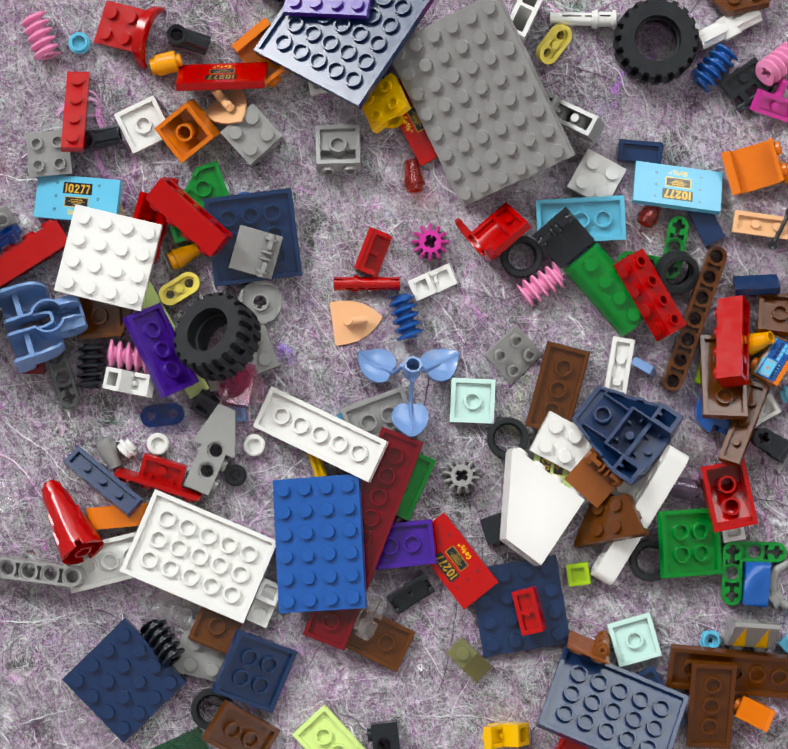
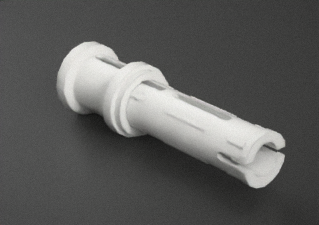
M594 9V11L586 13L550 12V26L563 24L566 26H591L593 29L598 27L616 29V10H612V12H598L597 9Z

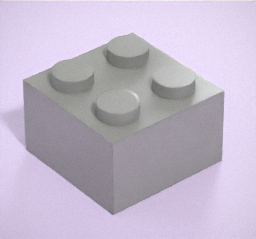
M254 103L246 109L242 122L229 124L220 132L222 137L251 168L284 139L283 135Z

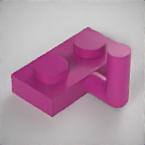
M781 78L779 82H776L775 84L778 86L774 94L758 88L749 109L788 123V99L783 97L788 81Z

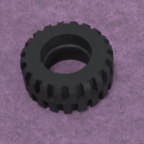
M667 0L639 1L624 13L615 29L613 40L615 58L619 60L620 68L623 71L626 70L630 78L634 79L635 77L639 79V83L646 84V82H649L651 85L669 83L673 79L679 78L696 57V52L699 49V30L695 28L696 21L694 17L690 18L688 15L689 11L685 7L681 9L678 6V2L674 0L672 3ZM649 22L662 23L674 33L676 48L669 58L663 61H653L647 59L639 52L635 39L638 30L644 24Z
M216 292L213 295H204L203 299L195 300L191 307L188 306L184 310L185 314L183 317L180 316L178 320L179 325L175 327L174 335H176V338H174V347H176V356L183 365L208 381H224L226 377L232 378L236 376L237 372H242L246 369L245 366L248 362H252L254 353L259 349L258 341H261V333L259 332L261 326L256 314L240 300L228 293ZM227 324L222 340L216 346L207 350L208 343L214 332Z

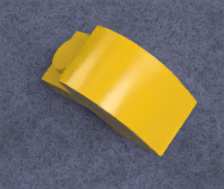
M496 722L487 724V726L483 727L482 734L484 749L530 745L529 722Z

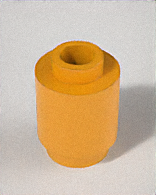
M175 50L156 54L153 58H149L153 75L164 76L176 73L183 66L181 54H176Z

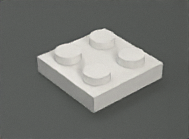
M154 95L114 114L134 155L163 141L154 129L165 120Z
M588 148L567 188L583 197L612 196L627 169Z

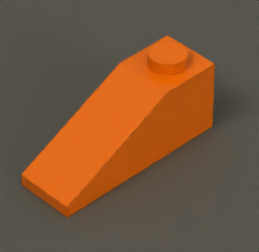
M740 694L739 698L735 697L733 715L768 732L776 711L766 704Z

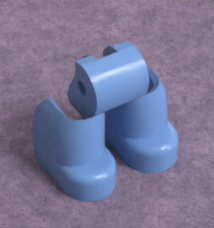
M34 281L0 289V308L5 319L3 325L8 332L7 338L16 356L14 363L20 374L34 370L37 364L44 363L61 355L66 350L64 338L79 335L88 329L83 308L77 296L66 295L51 299L46 285ZM47 317L51 318V321L39 327L34 325L24 328L27 323Z

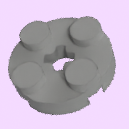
M268 281L251 282L241 290L238 300L256 314L260 325L275 320L282 309V296L279 290ZM259 296H262L263 300L267 301L266 305H263L261 309L258 308L257 304H254V300H258Z

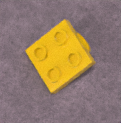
M390 73L378 83L362 107L371 130L376 134L386 127L394 129L401 126L404 122L403 115L411 110L401 85L393 73Z

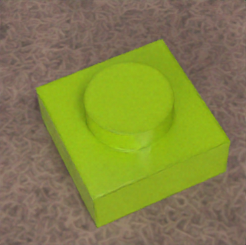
M588 561L566 564L569 587L591 584Z

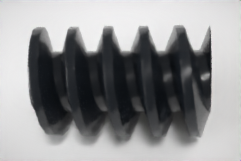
M84 344L85 346L78 348L79 352L84 353V355L78 357V360L84 362V364L77 366V369L83 371V373L77 374V378L83 380V382L77 383L76 386L79 388L102 389L98 385L103 384L104 380L100 379L99 376L104 375L105 372L100 370L99 367L105 366L106 363L99 359L106 357V354L100 352V350L107 346L102 344Z
M154 619L144 624L140 632L144 634V639L149 641L148 645L150 648H153V653L158 656L157 659L162 663V667L168 668L181 658L185 649H176L180 645V641L172 642L176 635L174 633L168 635L171 631L170 626L163 628L167 623L166 619L160 621Z

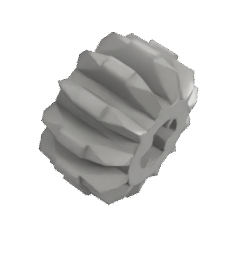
M455 457L453 461L456 466L453 467L449 462L446 464L452 470L451 472L443 471L444 475H450V478L443 481L444 483L453 482L448 488L450 491L457 485V494L461 493V487L463 486L465 492L469 493L468 484L473 488L477 487L475 483L471 482L472 479L480 480L479 476H473V473L478 472L479 468L476 467L471 470L470 467L474 464L473 460L468 465H465L466 457H462L461 464H459L458 459ZM457 470H465L467 472L465 474L467 476L465 481L462 479L457 481L455 478L458 476L455 475Z

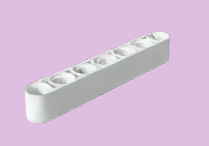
M671 445L664 449L634 498L636 509L642 517L640 520L646 529L689 460L688 455ZM641 537L606 543L593 564L590 575L608 585H612Z

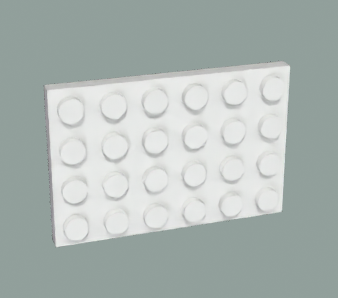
M155 489L120 572L235 621L244 623L276 547V542L272 538Z

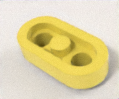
M563 24L554 25L536 48L537 60L544 64L554 63L572 39L571 29Z
M185 272L163 285L159 290V298L165 305H176L199 290L200 279L192 272ZM189 279L193 280V286L190 288L185 285ZM169 291H173L175 294L172 299L167 298Z

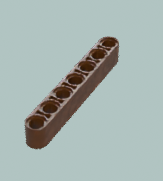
M715 246L709 249L702 261L698 281L693 287L683 315L687 325L678 330L661 378V385L667 391L680 389L685 380L727 260V253L722 247ZM713 251L721 255L719 263L711 260L710 256ZM705 272L712 273L714 277L712 283L709 284L704 281L703 275ZM697 293L705 294L707 298L705 304H699L696 301ZM691 313L699 316V323L697 325H692L689 322V315ZM683 334L691 336L692 343L689 346L682 343L681 338ZM677 354L682 355L685 359V363L681 367L674 363V357ZM670 375L675 376L678 381L674 388L667 384V378Z

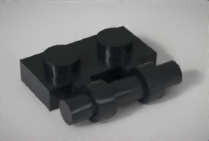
M756 57L719 82V85L731 101L737 96L741 99V102L735 106L739 113L745 109L749 110L756 92L750 96L745 92L751 86L755 85L757 89L768 92L776 88L774 84L767 86L758 79L755 67L759 61Z

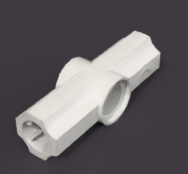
M760 11L721 17L714 24L699 31V46L702 50H705L723 40L728 41L740 35L742 31L763 21Z

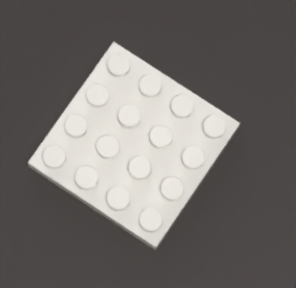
M76 204L54 291L142 312L163 225Z

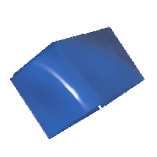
M743 562L741 604L768 608L771 562Z

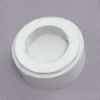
M154 433L147 440V448L152 454L162 455L169 449V439L162 433Z
M251 434L245 438L243 447L248 455L258 456L264 452L266 443L260 435Z

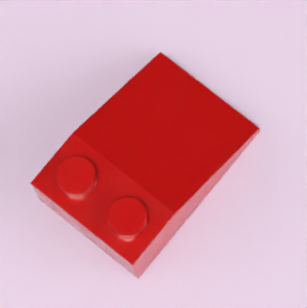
M743 458L740 467L724 462L697 467L714 533L758 524L745 458Z

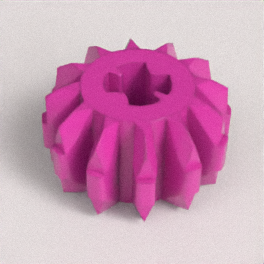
M431 223L428 224V231L425 230L423 225L420 226L422 235L416 231L413 235L419 238V240H412L411 244L419 245L413 251L417 253L422 250L420 259H423L425 254H428V261H432V254L437 259H440L438 250L446 253L447 250L441 245H448L449 241L441 240L447 233L442 232L438 234L441 229L439 225L435 231H432ZM427 237H431V240L432 238L436 240L434 247L430 248V245L428 247L424 245Z

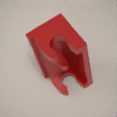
M369 227L354 270L377 277L392 236Z
M537 585L511 592L522 636L546 630L547 626Z

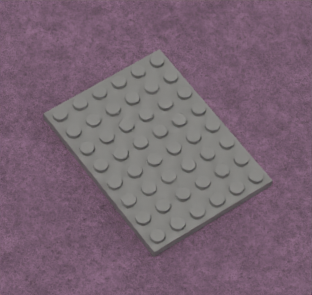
M478 0L411 34L394 59V67L462 207L576 155L503 0Z

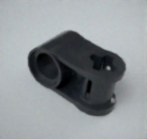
M767 428L754 429L750 440L751 443L771 458L784 463L788 456V440ZM758 434H763L764 442L760 441Z

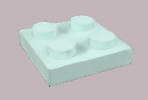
M451 378L449 422L493 424L496 380Z
M650 612L607 624L619 667L662 655Z

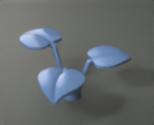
M451 349L429 350L420 359L415 356L408 357L404 363H401L395 369L396 359L388 350H360L358 352V362L364 376L375 383H385L389 379L390 374L395 375L403 370L404 377L410 380L408 404L402 403L393 409L392 422L406 436L415 437L423 432L428 423L429 416L423 404H413L414 381L420 376L421 372H427L428 377L436 382H445L451 379L456 371L460 352Z

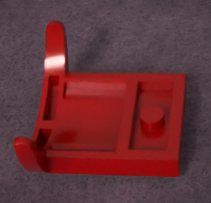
M107 0L94 42L99 45L134 53L137 65L141 69L146 70L145 47L148 33L155 18L161 12H164L165 8L153 6L144 10Z
M507 202L472 232L460 218L455 219V224L467 241L489 262L497 258L531 228L528 221Z

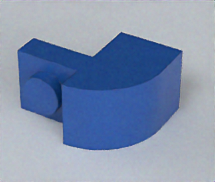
M700 392L694 406V418L697 425L707 433H710L712 427L715 426V431L727 435L732 422L725 419L702 418Z

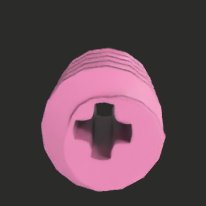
M46 10L27 16L21 23L26 28L24 31L25 35L30 36L27 41L29 44H33L30 49L32 52H36L33 56L35 60H48L61 54V51L54 52V49L59 46L58 43L51 44V41L56 36L48 35L53 28L45 27L50 20L42 19V16L47 13Z
M788 42L780 44L779 47L775 48L774 51L770 52L756 64V75L763 84L772 86L788 74Z
M552 262V269L548 266L544 267L545 274L539 270L537 271V278L533 275L529 276L530 283L522 280L523 288L516 284L522 298L532 307L534 306V298L541 302V294H544L547 298L549 297V289L556 293L557 284L564 288V277L554 262Z
M111 339L107 354L109 367H114L117 362L118 369H122L126 364L128 371H131L134 366L135 372H140L143 367L144 374H148V370L136 347L132 350L131 343L128 342L127 346L123 348L122 341H119L117 346H114V341Z

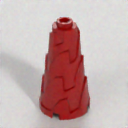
M52 479L45 482L41 490L63 564L75 565L85 562L83 556L87 554L91 559L103 548L104 542L60 481Z

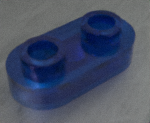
M17 223L11 224L0 231V251L3 246L8 243L10 245L14 244L21 238L22 230Z
M178 403L150 405L142 410L140 418L145 426L151 428L177 425L184 420L185 410ZM173 409L177 411L175 418H171L169 415ZM150 412L155 414L153 421H150L147 417Z

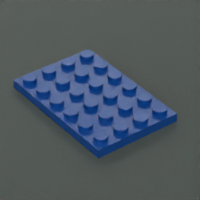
M353 474L273 480L279 613L367 608L361 478Z

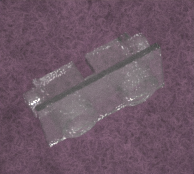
M370 593L367 598V608L361 610L352 633L366 641L372 638L379 625L373 622L374 617L379 620L382 619L388 608L386 606L388 601Z

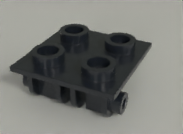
M564 207L532 235L560 268H563L595 240L567 207Z

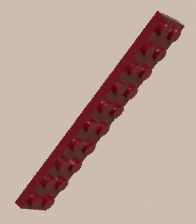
M385 427L381 428L378 437L388 441L389 444L371 482L361 480L367 591L424 442ZM360 609L311 612L303 635L344 651Z

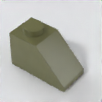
M462 636L446 650V654L476 682L493 667Z

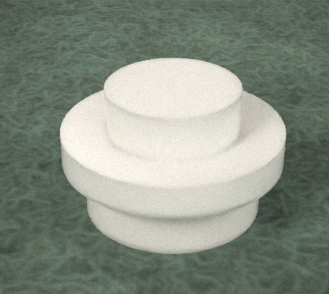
M121 438L119 440L120 443L117 445V448L127 458L137 455L135 452L137 447L129 439L124 441Z

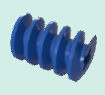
M716 44L715 50L709 52L710 57H704V63L697 64L698 70L693 69L691 71L693 81L706 93L710 92L707 87L708 84L713 87L716 86L714 78L722 80L720 72L728 73L725 66L733 68L734 65L731 60L738 61L736 55L722 44Z
M406 293L387 298L394 300L389 304V308L396 309L391 312V316L398 317L393 321V325L400 326L395 330V333L402 334V336L397 338V341L418 337V334L423 331L421 328H416V325L421 323V321L413 318L419 314L418 311H412V308L417 306V304L409 301L415 297L414 294Z

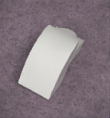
M106 367L102 388L152 398L154 383L148 374Z

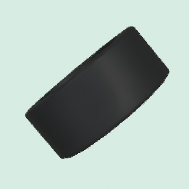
M521 236L501 253L500 261L503 269L509 275L516 278H525L531 276L539 269L543 254L540 245L534 239L528 236ZM518 244L529 246L534 253L532 265L524 270L514 268L508 259L511 248Z
M673 250L667 252L658 260L655 267L667 291L677 295L688 292L695 286L699 278L697 262L684 251ZM677 261H685L688 265L686 276L678 283H669L666 279L668 268Z
M504 417L491 424L487 432V443L489 449L495 455L501 458L506 456L507 451L500 449L495 442L496 431L504 425H512L517 428L521 436L518 447L525 451L529 441V434L521 421L511 417Z
M651 539L638 542L629 557L630 569L634 575L644 581H658L662 579L660 577V570L651 574L645 573L639 568L637 558L639 553L645 548L652 547L659 550V541Z
M212 687L199 692L191 704L193 721L204 730L211 723L204 720L199 712V705L204 698L216 696L223 702L227 700L233 704L232 699L211 691Z

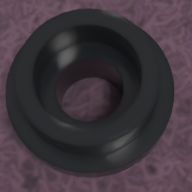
M235 464L226 469L225 480L229 485L236 487L246 481L247 473L242 466ZM234 471H237L240 474V477L237 480H234L232 478V473Z

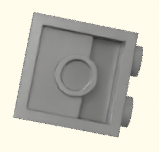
M359 124L315 125L317 173L321 172L324 176H331L334 172L354 175L356 171H361Z

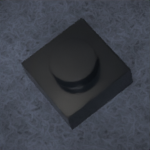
M202 389L190 406V409L208 419L221 400Z

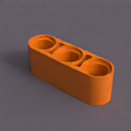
M142 503L129 518L115 506L86 508L87 520L91 521L96 530L139 526L149 503Z

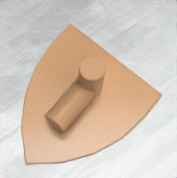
M231 89L225 94L221 90H210L217 100L206 108L204 112L212 121L220 124H235L243 121L247 108V99L242 89Z
M355 301L330 302L336 346L357 342L368 336L383 318L373 308Z

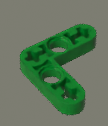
M676 216L669 221L662 256L669 252L668 245L670 242H677L680 245V251L685 250L689 226L688 221L684 217ZM677 220L681 221L680 224L684 226V229H680L678 236H683L682 240L670 238V234L675 235L676 228L672 227V224L677 223ZM625 251L618 256L617 262L635 252ZM647 255L649 259L655 263L656 267V264L661 257ZM682 260L673 263V268L676 269V272L668 275L667 271L666 279H674L680 274Z
M726 542L721 549L722 574L720 595L722 601L731 606L741 601L743 562H781L787 554L785 546L778 542ZM731 545L738 550L733 555V561L738 560V565L733 563L726 564V560L730 561V554L726 553V550L730 549ZM752 545H756L760 549V554L756 558H751L748 554V549ZM763 545H767L766 550H774L775 546H777L782 553L778 554L777 558L773 554H766L767 558L763 559L765 553ZM729 567L736 568L738 574L735 579L730 580L726 577L725 573ZM725 582H738L737 587L733 586V592L737 594V597H734L730 602V599L725 596L726 593L730 592V586H725Z

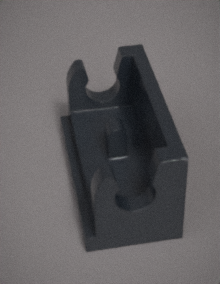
M423 572L386 597L396 613L400 614L435 592V589Z

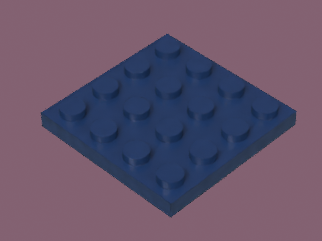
M291 188L203 199L204 209L233 234L219 254L211 257L215 287L271 280L229 268L240 225L283 237L272 279L302 276Z
M556 555L547 556L542 565L534 566L527 560L487 566L499 583L474 602L483 657L568 642L569 628ZM537 585L547 629L543 632L522 636L511 592Z
M124 618L62 679L123 743L187 682L173 665L168 668L162 667V663L157 659L158 656L153 653V648L149 647V641L144 639V635L127 618Z

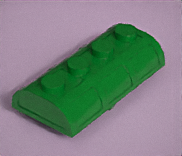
M595 242L568 266L564 272L622 337L639 325L644 318L613 265L616 263L599 243Z

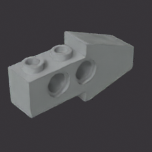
M546 91L563 129L595 144L605 127L599 116L562 100L559 96Z
M221 403L217 405L193 440L201 444L184 484L206 495L216 492L220 480L217 479L220 471H225L229 462L226 457L236 458L237 410ZM213 444H219L222 447V454L220 456H214L211 453ZM205 464L211 465L214 469L213 475L210 477L205 476L202 472Z

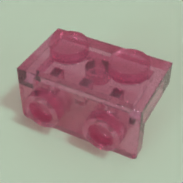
M247 363L245 370L237 372V375L232 378L226 377L225 384L221 383L219 397H222L223 405L248 409L256 368L255 364Z

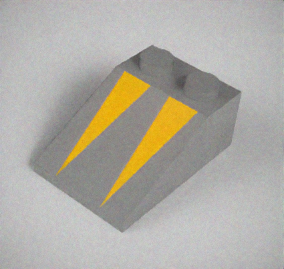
M726 617L724 644L729 645L730 649L743 650V647H752V651L765 652V648L772 649L781 630V625L770 620Z

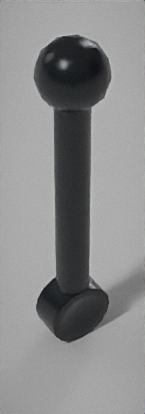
M788 209L785 211L786 215L773 241L768 243L770 250L777 248V241L788 221Z

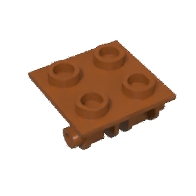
M593 447L565 477V480L596 508L602 504L616 486L620 487L624 482L610 471Z
M569 630L567 648L577 655L584 654L596 663H606L609 665L610 634L607 631H599L595 640Z

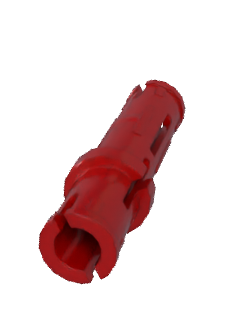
M353 275V277H334V291L348 290L353 291V293L363 290L400 291V277H358V275Z

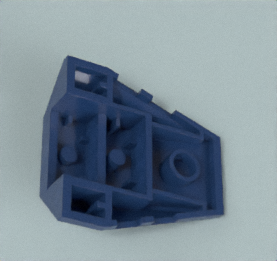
M599 385L572 418L574 424L610 471L630 486L647 474L664 449L670 444L683 420L682 415L665 404L659 402L656 404L646 401L645 398L628 396L624 392Z

